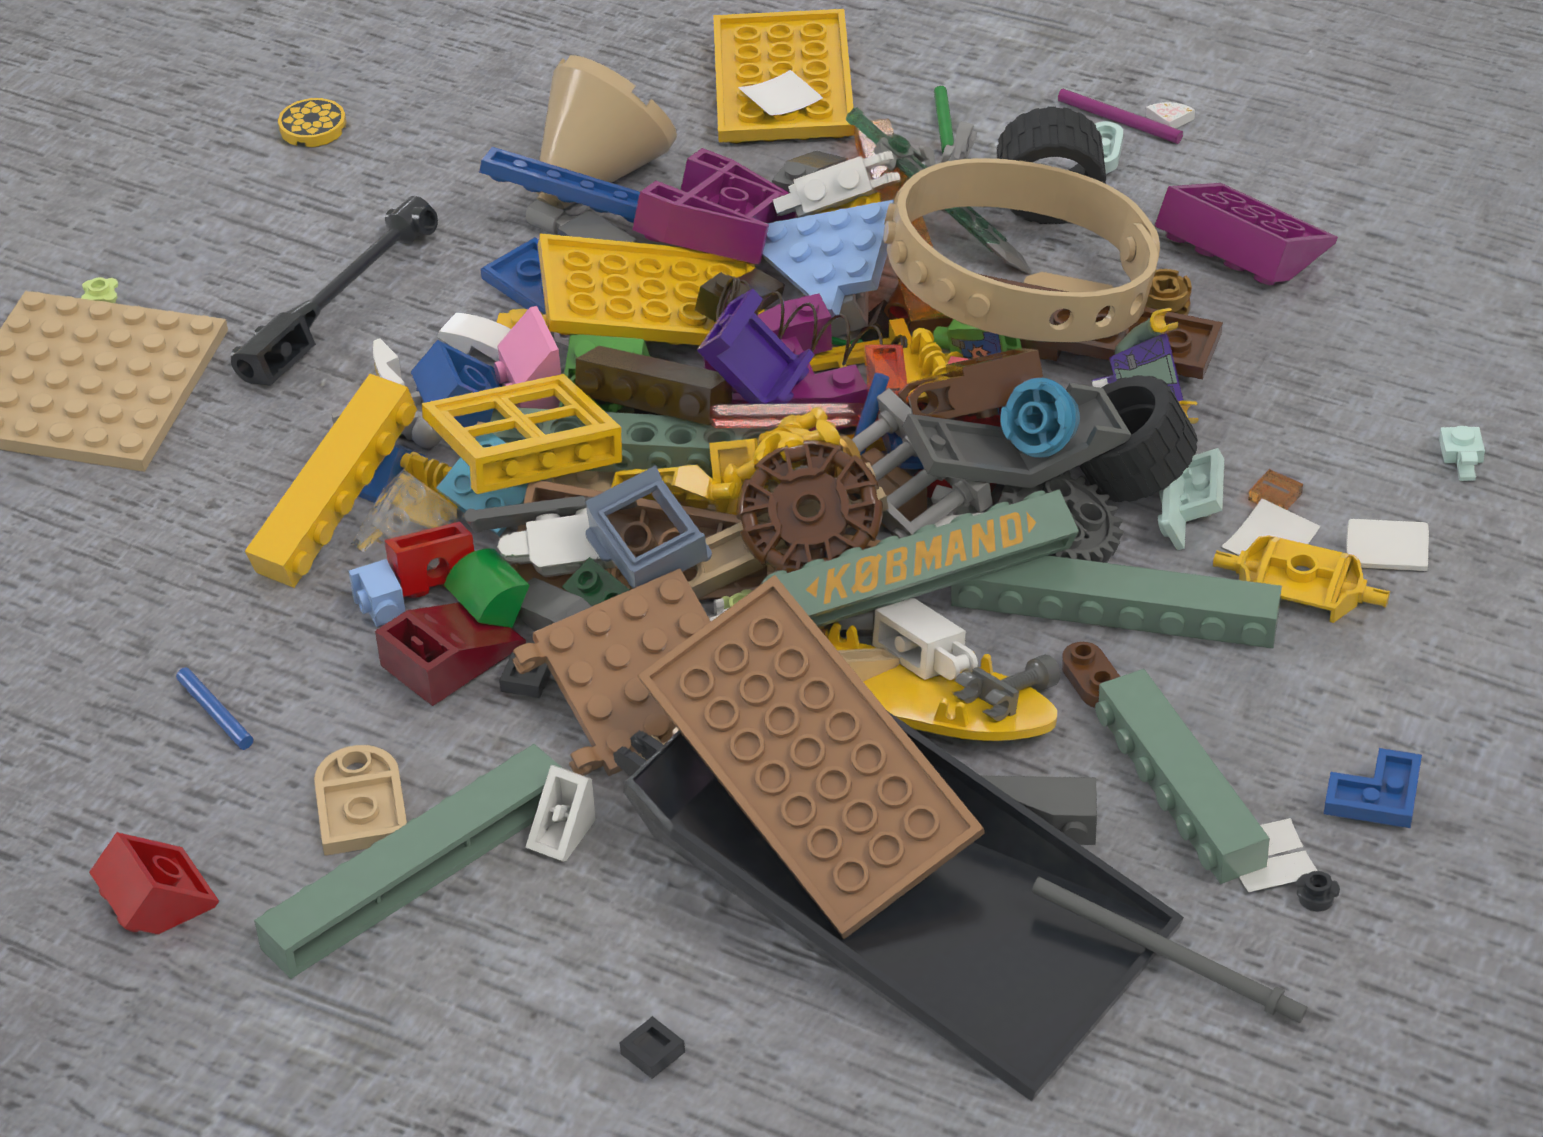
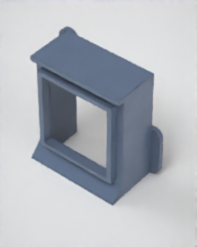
M656 465L585 501L589 528L585 532L587 540L601 560L605 562L613 560L632 589L679 568L683 572L700 562L710 560L712 557V551L706 544L705 535L698 530L664 483ZM652 493L680 535L635 558L606 516Z

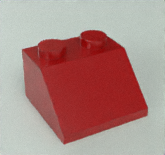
M116 832L89 871L99 887L100 895L109 902L116 913L118 923L131 932L144 931L161 934L214 909L219 903L218 898L184 848Z

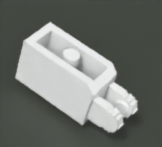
M586 508L576 511V515L560 517L559 514L553 513L536 517V521L526 522L527 531L503 535L502 538H499L500 541L497 546L501 555L504 556L510 565L532 563L535 570L544 577L573 574L589 557L604 569L616 567L613 560L609 562L601 560L587 540L585 532L589 528Z

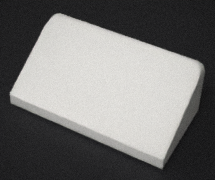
M1349 519L1346 533V553L1355 555L1360 560L1361 568L1428 570V523Z

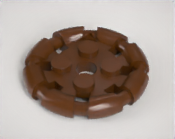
M804 440L803 445L789 448L786 445L771 451L754 466L756 471L749 480L745 479L739 493L737 519L742 521L743 530L740 531L742 540L756 560L763 566L766 564L776 568V572L785 570L787 573L801 569L805 564L813 561L810 550L826 546L828 557L820 559L829 561L838 558L843 552L851 548L860 547L864 550L870 540L875 541L882 522L883 502L878 500L876 490L879 489V485L875 476L857 455L851 457L843 452L842 446L834 443ZM782 451H785L786 461L780 454ZM807 460L808 468H800L793 471L792 463ZM834 465L842 469L837 479L827 474L828 470ZM768 480H774L779 483L773 494L763 488ZM860 494L862 502L850 505L848 495ZM806 500H815L821 505L818 514L810 518L801 516L798 513V508ZM769 513L771 522L759 525L757 517L761 514ZM847 525L857 530L851 541L844 537ZM781 539L790 547L785 555L775 549Z

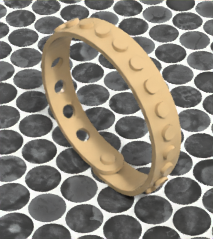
M960 159L935 164L919 171L899 189L894 199V204L890 203L884 222L883 241L887 244L889 262L905 286L923 302L946 316L972 327L999 335L1034 341H1091L1113 336L1132 326L1144 312L1160 252L1157 230L1140 207L1123 193L1103 182L1076 172L1038 163L1008 159ZM967 206L1008 208L1052 216L1082 226L1113 244L1120 251L1121 265L1131 282L1119 287L1092 292L1046 291L1003 283L976 274L947 259L919 235L911 222L934 211ZM1110 306L1107 316L1102 321L1096 322L1098 313L1104 307ZM1056 310H1070V317L1063 324L1053 325L1049 323L1051 315Z

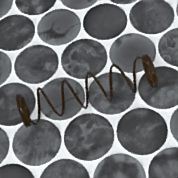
M735 276L727 281L717 306L716 320L723 313L730 292L732 291L728 304L738 298L740 283L746 285L747 291L750 290L747 281L739 280ZM778 291L766 295L754 312L756 314L771 295H777L780 298L781 320L778 338L781 340L795 315L803 307H811L814 314V331L810 348L812 352H814L819 339L832 321L839 317L843 318L847 328L843 366L846 364L855 344L869 329H875L878 332L880 342L879 353L883 352L882 334L875 325L868 326L862 330L850 346V325L847 317L843 314H837L832 317L817 336V312L814 305L810 302L799 306L784 325V301ZM901 334L896 336L887 351L896 350L900 342V349L907 348L906 336Z

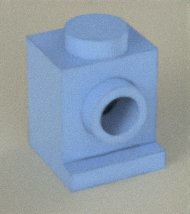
M387 559L349 570L353 600L355 604L359 605L363 614L369 612L376 627L385 625L405 612L402 588Z

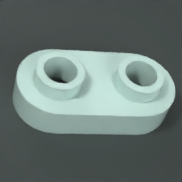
M1103 121L1095 123L1102 136L1106 174L1118 167L1123 146V129L1114 122Z

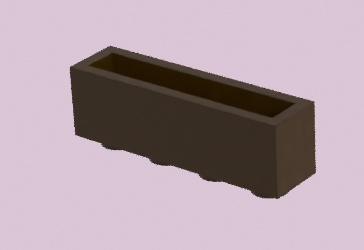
M597 346L576 358L575 385L589 398L705 425L713 424L732 411V386L716 371L604 346Z

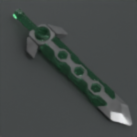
M858 107L853 108L847 114L846 121L857 127L876 144L874 148L876 155L892 151L894 160L884 165L891 171L898 168L909 179L914 174L927 168L921 163L925 161V157H922L916 149L911 147L910 142L906 138L898 134L887 136L863 115L864 112ZM971 206L944 209L989 251L994 252L1005 263L1027 274H1031V270L1023 255L1007 242V239Z

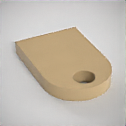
M370 745L348 746L331 753L318 766L314 783L324 856L368 849L376 841L382 840L406 825L407 819L399 768L396 760L387 751ZM354 763L365 764L360 769H347L349 765Z

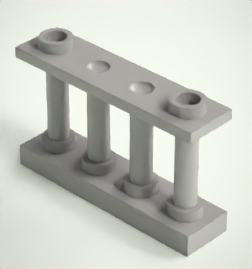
M889 388L877 396L880 410L878 420L851 439L856 444L859 452H861L887 432L890 434L895 432L902 438L903 443L871 466L877 481L912 455L914 457L918 456L902 427L907 415L911 414V408ZM924 469L887 496L889 509L883 511L882 523L891 531L892 536H898L900 539L913 535L921 527L935 524L962 503L965 505L970 503L979 513H982L993 504L989 482L952 477L937 478L927 474ZM945 479L952 486L953 491L911 522L897 510L935 480L942 481ZM853 494L858 500L861 499L860 494Z

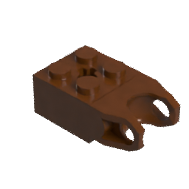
M1016 348L946 364L947 373L912 381L906 384L897 396L906 404L907 395L913 390L908 399L911 414L943 419L966 414L968 417L976 416L977 419L1000 414L999 407H1006L1007 401L1015 387L1029 379L1044 378L1038 350ZM925 392L928 397V404L924 410L920 411L917 406V400Z

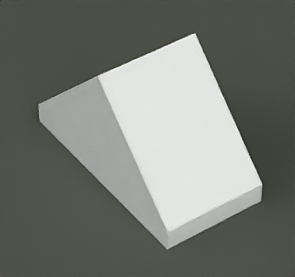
M555 765L550 766L526 848L561 861H567L596 821L591 778Z

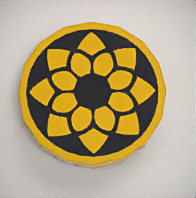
M309 98L296 101L287 106L278 118V127L282 138L296 146L297 142L305 143L306 147H318L331 143L342 135V129L346 128L347 124L342 106L335 101L324 98Z

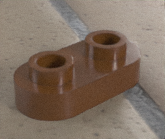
M1075 642L1067 646L1063 651V673L1081 699L1088 706L1095 708V704L1099 702V684L1121 676L1103 651L1093 643Z

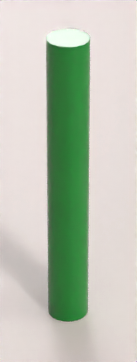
M937 86L934 89V98L943 154L946 145H954V136L947 89L944 86Z

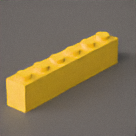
M371 373L367 376L246 548L245 553L256 573L295 588L302 576L309 572L313 560L322 547L331 540L337 525L344 515L351 511L355 499L364 486L372 481L375 470L384 457L392 452L396 440L405 427L412 423L417 408L408 387Z

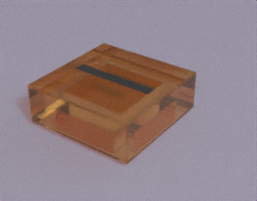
M1269 469L1249 490L1248 500L1258 504L1262 498L1288 510L1302 495L1303 483Z

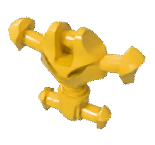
M815 407L802 416L789 415L785 417L777 428L759 435V445L754 453L753 460L739 468L733 463H730L725 468L724 483L736 482L741 490L745 479L749 480L756 471L754 466L771 451L788 445V448L803 445L804 440H818L839 445L840 435L836 430L835 424L827 421V414L821 407ZM816 426V430L809 431V429ZM782 451L780 454L786 461L785 451ZM805 461L792 463L793 469L801 466Z

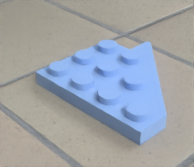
M894 200L768 223L769 228L762 256L806 296L820 293L832 318L840 314L845 295L878 289L887 257V244L883 241L884 222L890 203L894 204Z

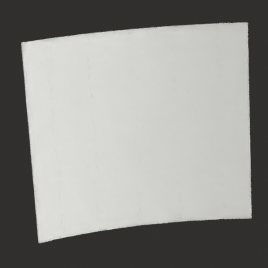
M791 70L763 83L738 87L769 115L793 112L823 98Z
M1261 498L1242 526L1221 547L1240 556L1241 551H1246L1259 536L1266 535L1309 544L1320 526Z
M1291 818L1260 825L1270 838L1268 856L1303 847ZM1304 850L1268 858L1267 867L1239 878L1247 891L1252 892L1296 882L1301 875L1318 870Z

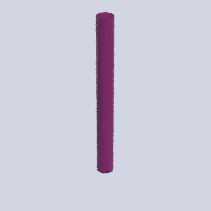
M1064 88L1058 94L1059 102L1179 144L1182 140V130Z

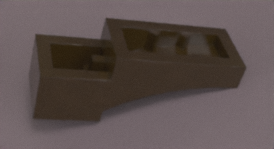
M756 268L738 277L739 280L747 281L750 290L753 288L762 298L774 291H778L781 296L783 295L785 284ZM720 272L701 285L695 311L717 322L716 312L719 299L727 281L732 276ZM740 283L739 296L747 292V287L743 283ZM732 291L730 292V294H729V296H728V299H727L725 308H726L727 305H728V302H729V300H730V296H731ZM771 295L762 304L756 315L778 300L779 297Z

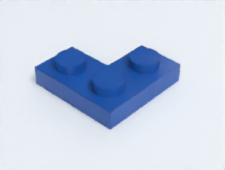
M1379 748L1374 778L1330 772L1324 814L1411 828L1422 755Z

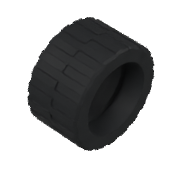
M1056 106L1036 108L1028 113L1017 116L1014 121L1005 127L1004 132L1000 134L999 144L997 145V159L1033 163L1048 157L1067 158L1078 163L1069 171L1085 175L1106 184L1101 133L1097 130L1094 122L1087 119L1080 112L1077 113L1065 107L1056 108ZM1011 209V212L1016 216H1020L1029 222L1033 221L1039 224H1062L1067 222L1052 216Z
M1136 375L1129 378L1124 377L1113 383L1106 384L1101 388L1106 392L1131 436L1127 442L1080 464L1079 467L1090 485L1096 484L1098 486L1096 494H1108L1110 496L1108 500L1113 502H1132L1144 497H1150L1154 493L1167 488L1169 484L1177 480L1184 470L1189 467L1197 451V434L1171 388L1162 379H1157L1154 376Z

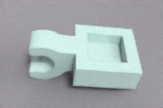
M1467 426L1441 427L1439 442L1444 463H1456L1460 481H1476L1474 465L1483 463L1485 454L1480 428Z

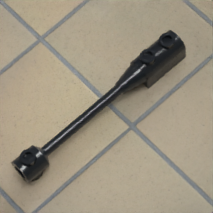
M410 196L396 209H389L385 215L388 231L311 300H307L287 312L279 313L266 326H258L254 336L243 346H236L232 350L231 365L235 373L247 383L271 386L316 345L309 329L327 304L397 241L402 244H411L420 235H431L435 232L438 225V216L429 203L419 196Z

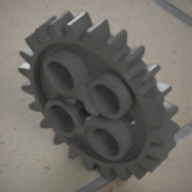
M1070 470L1033 488L1005 485L1000 494L998 503L1008 502L1011 505L1023 501L1025 497L1037 491L1050 493L1060 489L1079 532L1069 549L1048 556L1108 563L1110 557L1116 552L1120 544L1119 540L1123 535V530L1119 528L1123 520L1114 516L1118 510L1117 506L1106 505L1110 496L1108 494H1096L1098 486L1096 484L1089 487L1084 485L1085 477L1082 475L1076 480L1072 479Z

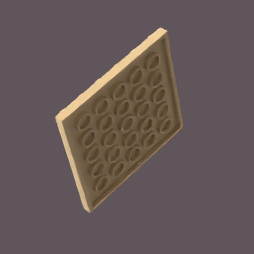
M25 291L0 328V450L145 472L228 332L226 319Z

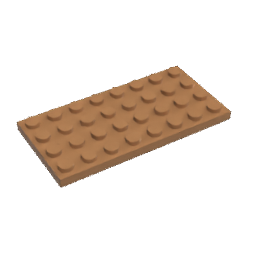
M776 575L765 581L638 674L640 682L843 939L847 938L985 834L984 828Z

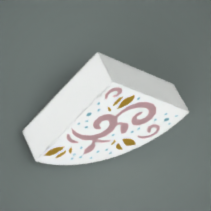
M1157 103L1146 107V117L1167 126L1178 128L1194 120L1195 109L1179 103Z

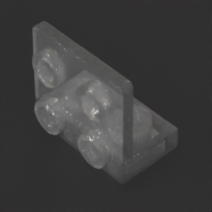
M403 469L383 488L351 544L364 553L374 542L381 545L387 539L459 521L462 523L465 518L464 513ZM438 558L430 561L427 570H431L438 565Z

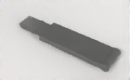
M576 496L478 510L468 509L464 513V517L475 533H480L483 530L526 525V522L536 521V517L543 514H559L560 517L576 515V511L586 508L585 501L593 497ZM637 500L619 510L635 508Z

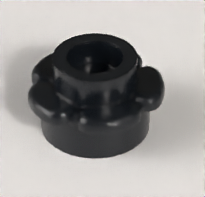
M1322 871L1305 873L1296 881L1299 902L1310 911L1321 912L1329 909L1334 903V897H1338L1340 893L1338 882L1332 881L1331 876Z

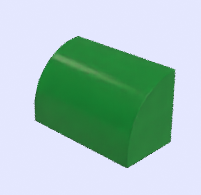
M491 548L476 550L459 560L450 571L444 584L479 623L510 628L514 625L530 586L495 549Z

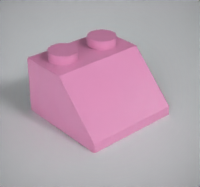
M530 307L497 346L499 361L494 362V369L499 384L505 383L504 386L561 374L559 349L538 307ZM555 396L514 405L518 408L554 409L559 408L560 400Z

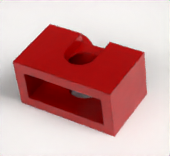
M460 521L384 540L387 560L402 588L403 597L407 596L410 598L427 595L429 587L439 584L444 586L455 564L469 553L475 551L472 533ZM438 558V565L431 570H427L430 561Z

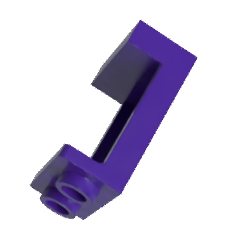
M752 288L727 305L697 351L759 415H762L774 407L780 410L788 404L794 396L791 392L793 387L801 382L809 373L810 369L807 366L814 353L807 349L799 355L794 354L754 313L763 298Z

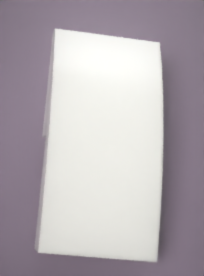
M456 313L438 332L437 337L468 355L476 348L493 360L499 361L497 346L511 329L486 318Z

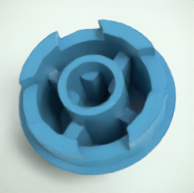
M1048 378L1029 379L1013 389L1014 391L1010 395L1006 407H1002V430L1005 437L1010 439L1021 452L1032 457L1051 456L1059 452L1076 434L1080 423L1079 408L1074 398L1059 383Z

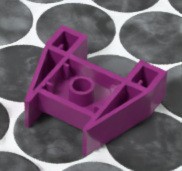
M701 148L687 158L681 190L662 182L654 181L640 191L632 230L643 234L650 241L664 242L759 265L762 260L768 233V223L797 218V213L795 211L779 216L776 212L773 199L789 194L787 191L733 159Z
M820 293L784 301V325L799 306L809 302L814 305L817 312V336L824 325L831 319V315ZM781 303L757 315L777 337L781 320ZM805 306L795 315L781 339L796 355L811 348L814 331V314L811 307ZM831 324L819 339L814 349V354L832 350ZM703 357L704 369L716 371ZM809 363L807 366L810 369L809 373L801 382L793 387L791 392L794 396L780 410L774 407L759 415L732 387L734 392L732 394V411L728 413V419L782 421L789 415L802 416L815 407H821L827 414V421L835 424L836 430L858 425L868 395V387L856 364L814 374ZM816 426L809 429V431L816 430Z

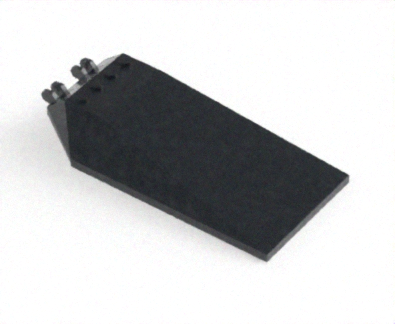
M890 712L888 713L981 824L985 834L845 939L833 927L679 730L664 745L651 735L649 736L644 731L639 730L630 738L631 745L638 754L623 746L613 754L617 766L630 776L625 781L623 792L655 838L1030 1101L1034 1100L1157 955V953L1032 893V888L1037 878L1046 879L1167 939L1174 935L1184 919L1175 910Z

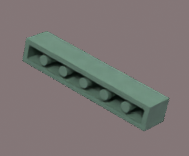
M1141 669L1100 683L1099 702L1095 704V711L1099 722L1104 727L1108 726L1115 736L1119 750L1123 754H1128L1135 764L1139 778L1143 782H1148L1154 790L1161 809L1169 811L1174 818L1181 837L1184 840H1189L1194 846L1201 865L1206 870H1211L1220 884L1267 867L1269 836L1146 670Z

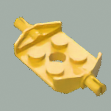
M698 465L658 469L662 480L680 505L706 509L708 505H715L718 512L726 513L729 499H737L739 497L740 486L738 483H719L708 476ZM632 469L615 472L611 488L645 470ZM652 493L642 497L643 499L656 501Z
M1259 536L1246 551H1241L1240 556L1216 550L1213 559V567L1236 571V574H1239V580L1281 585V599L1330 610L1331 623L1336 622L1356 608L1358 603L1366 602L1386 608L1390 597L1389 590L1386 591L1367 586V580L1363 578L1360 560L1355 555L1275 536ZM1297 566H1305L1311 570L1299 571L1295 568Z

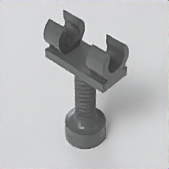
M1046 654L1029 660L1025 671L1002 680L976 667L972 669V673L965 671L956 677L955 682L965 688L962 691L954 692L953 695L966 703H971L978 697L994 706L991 709L984 710L983 713L996 721H1001L1007 715L1012 716L1016 714L1020 690L1029 686L1039 691L1053 687L1060 681L1061 672L1056 660Z

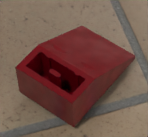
M460 602L406 610L375 631L381 667L431 706L436 705L506 658L515 648L526 644V639L510 627L479 623Z

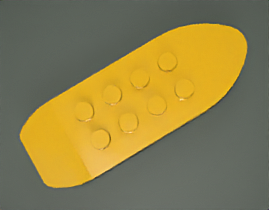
M835 622L830 629L828 639L836 650L876 648L872 645L859 643L857 629L853 625L848 628L846 639L840 636V623ZM989 654L983 655L981 667L979 668L999 680L1008 677L993 672L991 656ZM899 663L897 667L863 681L888 712L913 729L940 735L982 741L1016 740L1048 733L1055 728L1057 722V709L1045 696L1031 687L1019 691L1016 714L1012 716L1007 715L1003 720L996 721L983 713L984 710L994 707L979 697L971 703H966L953 695L954 692L962 691L965 688L955 682V679L948 680L941 675H937L924 680Z

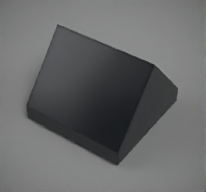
M885 299L868 312V326H877L882 334V339L889 338L890 318L884 313L885 306L888 303ZM869 329L860 337V340L863 342L879 340V334L875 329Z

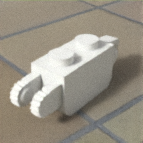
M892 151L879 153L865 159L859 156L794 179V184L788 186L789 194L773 199L777 214L782 216L795 211L798 217L819 214L822 210L841 206L853 201L857 197L876 193L877 190L898 183L901 179L897 172L887 173L873 180L869 172L870 169L886 165L894 160Z

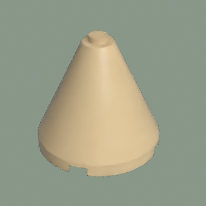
M570 55L567 60L562 58L553 72L539 161L612 183L667 153L675 142L677 133L669 117L652 99L645 105L632 93L636 85L600 63L581 56ZM536 192L539 195L537 197L538 200L558 209H565L576 203L563 202L554 195Z

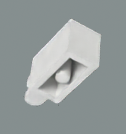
M915 598L875 609L872 646L884 648L900 658L899 663L922 679L926 680L941 675L948 680H952L960 672L968 671L972 673V669L978 667L975 653L965 646L966 631Z

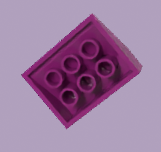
M1223 183L1168 186L1154 225L1165 231V236L1168 239L1179 243L1189 242L1195 245L1194 250L1209 257L1216 255L1225 260V266L1238 271H1244L1245 269L1254 273L1253 278L1256 281L1266 285H1274L1275 282L1291 280L1336 244L1338 238L1329 232Z

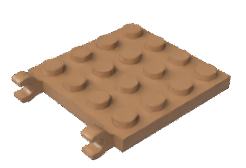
M680 568L533 632V641L535 643H526L513 650L516 657L512 661L519 674L527 673L544 663L547 664L592 746L580 748L570 754L573 761L569 762V766L574 773L585 776L602 766L608 776L622 771L615 763L613 754L622 746L638 754L632 747L630 738L639 730L644 731L649 736L658 737L661 743L667 742L673 736L672 731L676 726L640 682L638 674L711 622Z

